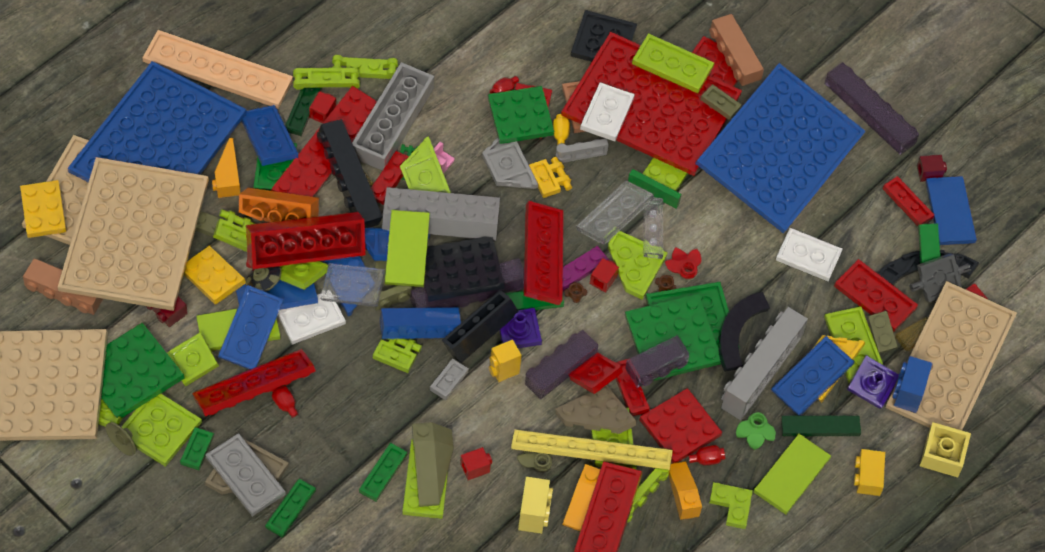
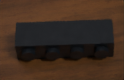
M499 290L443 338L442 342L449 353L462 363L511 321L519 311L511 298Z

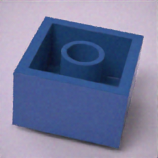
M909 356L907 363L903 362L892 397L896 399L895 407L917 413L932 367L931 362Z

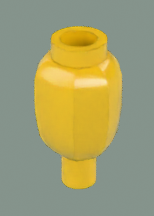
M557 114L553 120L554 138L557 140V145L565 144V140L569 137L570 122L566 117Z

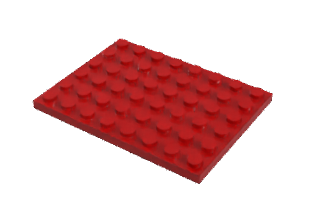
M610 32L564 106L561 116L582 124L599 83L635 94L616 141L695 176L700 168L695 164L696 161L716 139L727 120L723 115L701 101V96L713 84L738 101L742 90L708 76L699 93L693 92L633 65L632 60L641 45Z

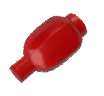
M514 76L511 79L504 77L493 84L490 94L514 90L515 84L519 82V78Z
M282 385L272 390V399L282 411L288 412L292 418L297 416L298 412L294 408L296 401L290 390Z
M717 445L700 448L696 454L689 455L690 463L698 462L701 465H715L725 460L724 448H719Z

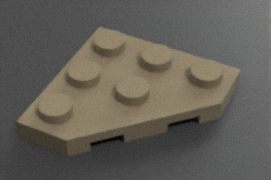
M607 385L595 394L589 392L555 408L556 415L565 426L569 427L580 425L584 426V429L597 431L608 429L611 430V433L620 434L636 426L634 417Z
M244 439L278 482L289 467V463ZM213 469L205 481V486L222 495L232 493V490Z

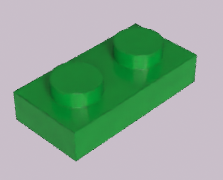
M195 427L180 460V464L200 471L206 457L205 455L214 438V433Z

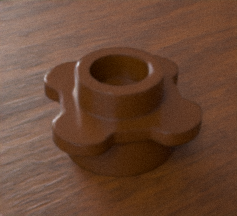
M663 275L655 280V284L659 287L658 292L677 289V286L674 285V279L670 275Z
M573 282L569 289L565 290L564 294L566 297L573 299L574 303H579L581 298L587 295V290L580 283Z

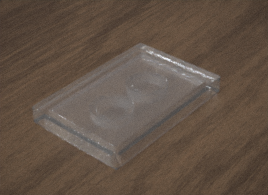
M329 263L320 298L322 301L377 307L386 272L384 269Z

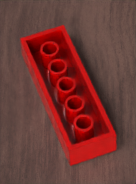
M359 212L246 225L247 259L252 269L366 255L364 218Z

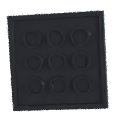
M481 237L427 246L424 284L428 302L505 289L493 237Z

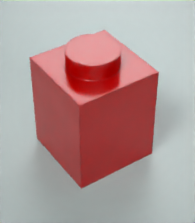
M319 91L309 108L310 118L323 123L336 107V98L331 94Z
M602 258L591 273L590 284L606 293L618 277L619 267L613 261Z
M483 447L461 455L460 465L467 480L490 473L492 459L489 453H485Z

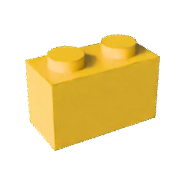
M513 340L491 349L489 371L492 377H496L498 382L520 374L522 355Z
M861 449L859 456L855 457L854 467L858 468L857 474L854 475V485L857 486L856 493L880 496L884 488L885 452Z

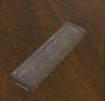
M644 196L643 257L663 258V198Z

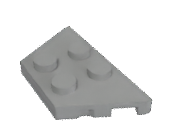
M497 138L491 146L482 152V157L496 186L538 188V183L517 141L499 144Z

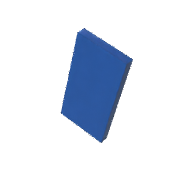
M275 105L247 111L241 122L262 166L298 158V152Z
M963 176L927 178L925 182L931 211L934 214L933 221L934 224L938 223L939 244L976 243L977 239Z
M279 280L272 289L267 291L269 294L284 299L280 310L318 303L314 283L304 290ZM246 284L236 290L238 304H240L247 287Z
M247 285L218 358L249 370L256 368L284 299Z
M825 336L771 391L795 414L801 416L854 365V361Z

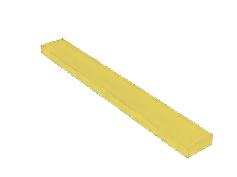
M522 430L514 431L511 449L668 470H670L673 451Z

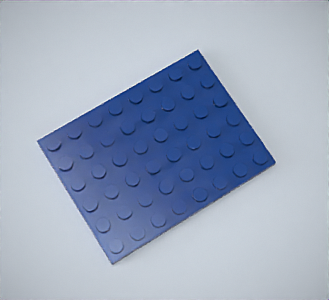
M151 61L70 164L68 172L89 182L95 159L98 157L201 175L247 114L245 108Z
M779 63L695 164L784 234L865 133V130Z

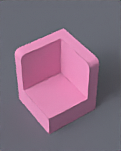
M439 142L434 151L444 174L454 162V158L443 151V143Z

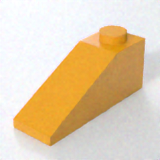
M229 138L215 170V180H212L213 191H217L218 198L238 196L240 194L233 138Z
M687 463L671 464L669 479L680 520L699 517L702 504Z
M585 464L563 522L564 526L581 532L600 469Z

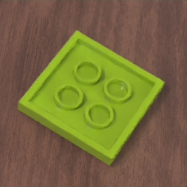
M159 394L137 408L123 424L122 428H128L133 435L132 440L138 450L166 467L190 438L194 428L200 426L202 419L163 394Z

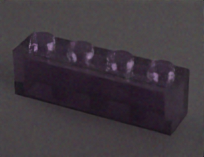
M581 330L578 334L574 333L570 336L568 342L564 345H559L553 354L545 356L537 367H532L526 372L525 385L540 400L564 382L569 377L568 374L598 352L599 345L584 330Z

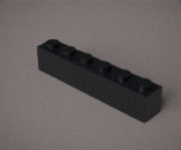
M340 119L321 124L317 132V138L324 147L325 158L329 159L331 172L336 176L339 191L343 193L346 208H349L350 213L359 212L364 218L365 228L378 226L383 216L343 120Z

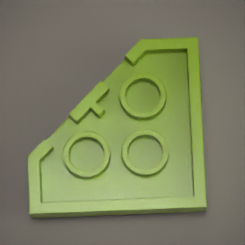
M616 229L608 243L612 260L619 267L618 275L625 292L643 300L663 265L668 252Z

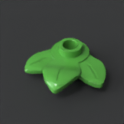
M759 412L751 414L748 420L740 422L736 430V437L747 438L749 446L754 450L759 449L765 439L774 441L776 435L774 427L768 424L767 418ZM758 421L760 422V425H757L754 422Z

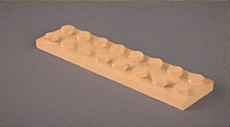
M160 30L156 32L143 56V62L150 64L153 61L182 76L269 106L275 105L278 109L293 82V76Z

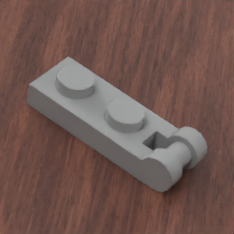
M595 139L590 142H578L568 146L558 144L555 157L558 158L559 162L564 163L607 155L608 141L607 139Z

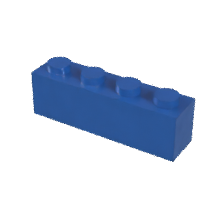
M382 308L380 315L382 339L445 338L461 324L459 308Z

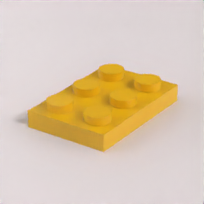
M55 180L20 186L27 237L32 238L66 232L59 181Z
M210 246L187 261L183 274L215 305L246 284L245 278Z

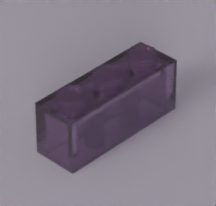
M677 335L627 360L625 369L637 388L642 385L647 386L654 379L665 377L676 368L681 369L686 366L690 354Z

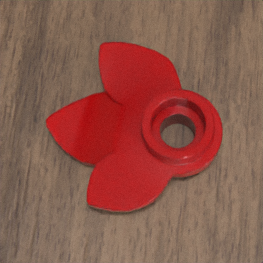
M675 247L672 259L665 261V265L669 271L678 273L685 279H692L697 275V267L701 264L702 258L698 249H694L687 254Z

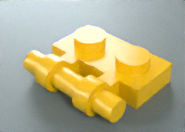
M557 157L551 159L552 164L550 165L546 159L529 164L543 198L560 193V185L564 186L566 191L572 189L571 179L569 175H566L562 162H559ZM553 172L557 173L559 177L555 178Z

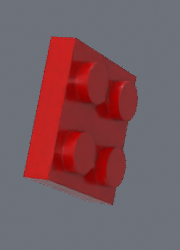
M597 352L568 375L571 381L595 394L623 373V369L619 364Z

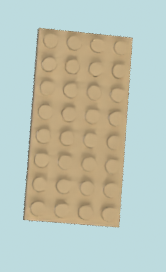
M946 281L910 355L932 363L918 411L914 413L895 407L896 399L892 398L894 390L885 408L928 428L934 422L962 431L1017 312Z

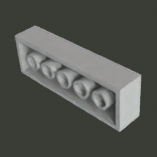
M402 62L400 63L352 142L359 161L383 171L395 151L398 150L434 89L433 75Z
M387 187L382 229L390 230L391 210L430 213L428 234L465 238L493 237V240H496L500 198Z
M790 307L785 312L781 311L775 320L776 324L774 326L770 325L765 333L766 337L764 340L760 339L756 344V351L753 354L749 353L745 359L746 364L744 367H739L734 375L735 379L726 384L724 388L725 393L721 398L723 400L721 407L723 410L739 420L743 419L803 337L808 318Z

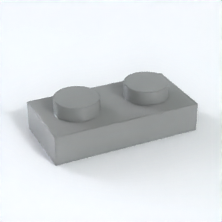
M452 359L430 386V391L447 400L467 375L469 368Z

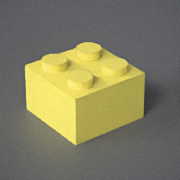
M932 422L920 467L958 478L963 468L971 433Z
M526 477L518 530L542 534L543 526H548L553 488H549L550 480Z

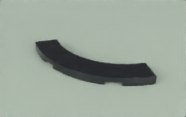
M940 250V257L949 254L945 250ZM920 251L902 255L901 258L891 261L878 274L894 286L903 277L918 271L917 265L920 264ZM954 254L958 267L967 263L970 265L971 271L961 274L969 279L978 267L979 262L962 254Z
M763 292L752 294L739 301L729 311L721 325L718 336V351L724 372L743 367L739 353L740 332L748 319L770 309Z

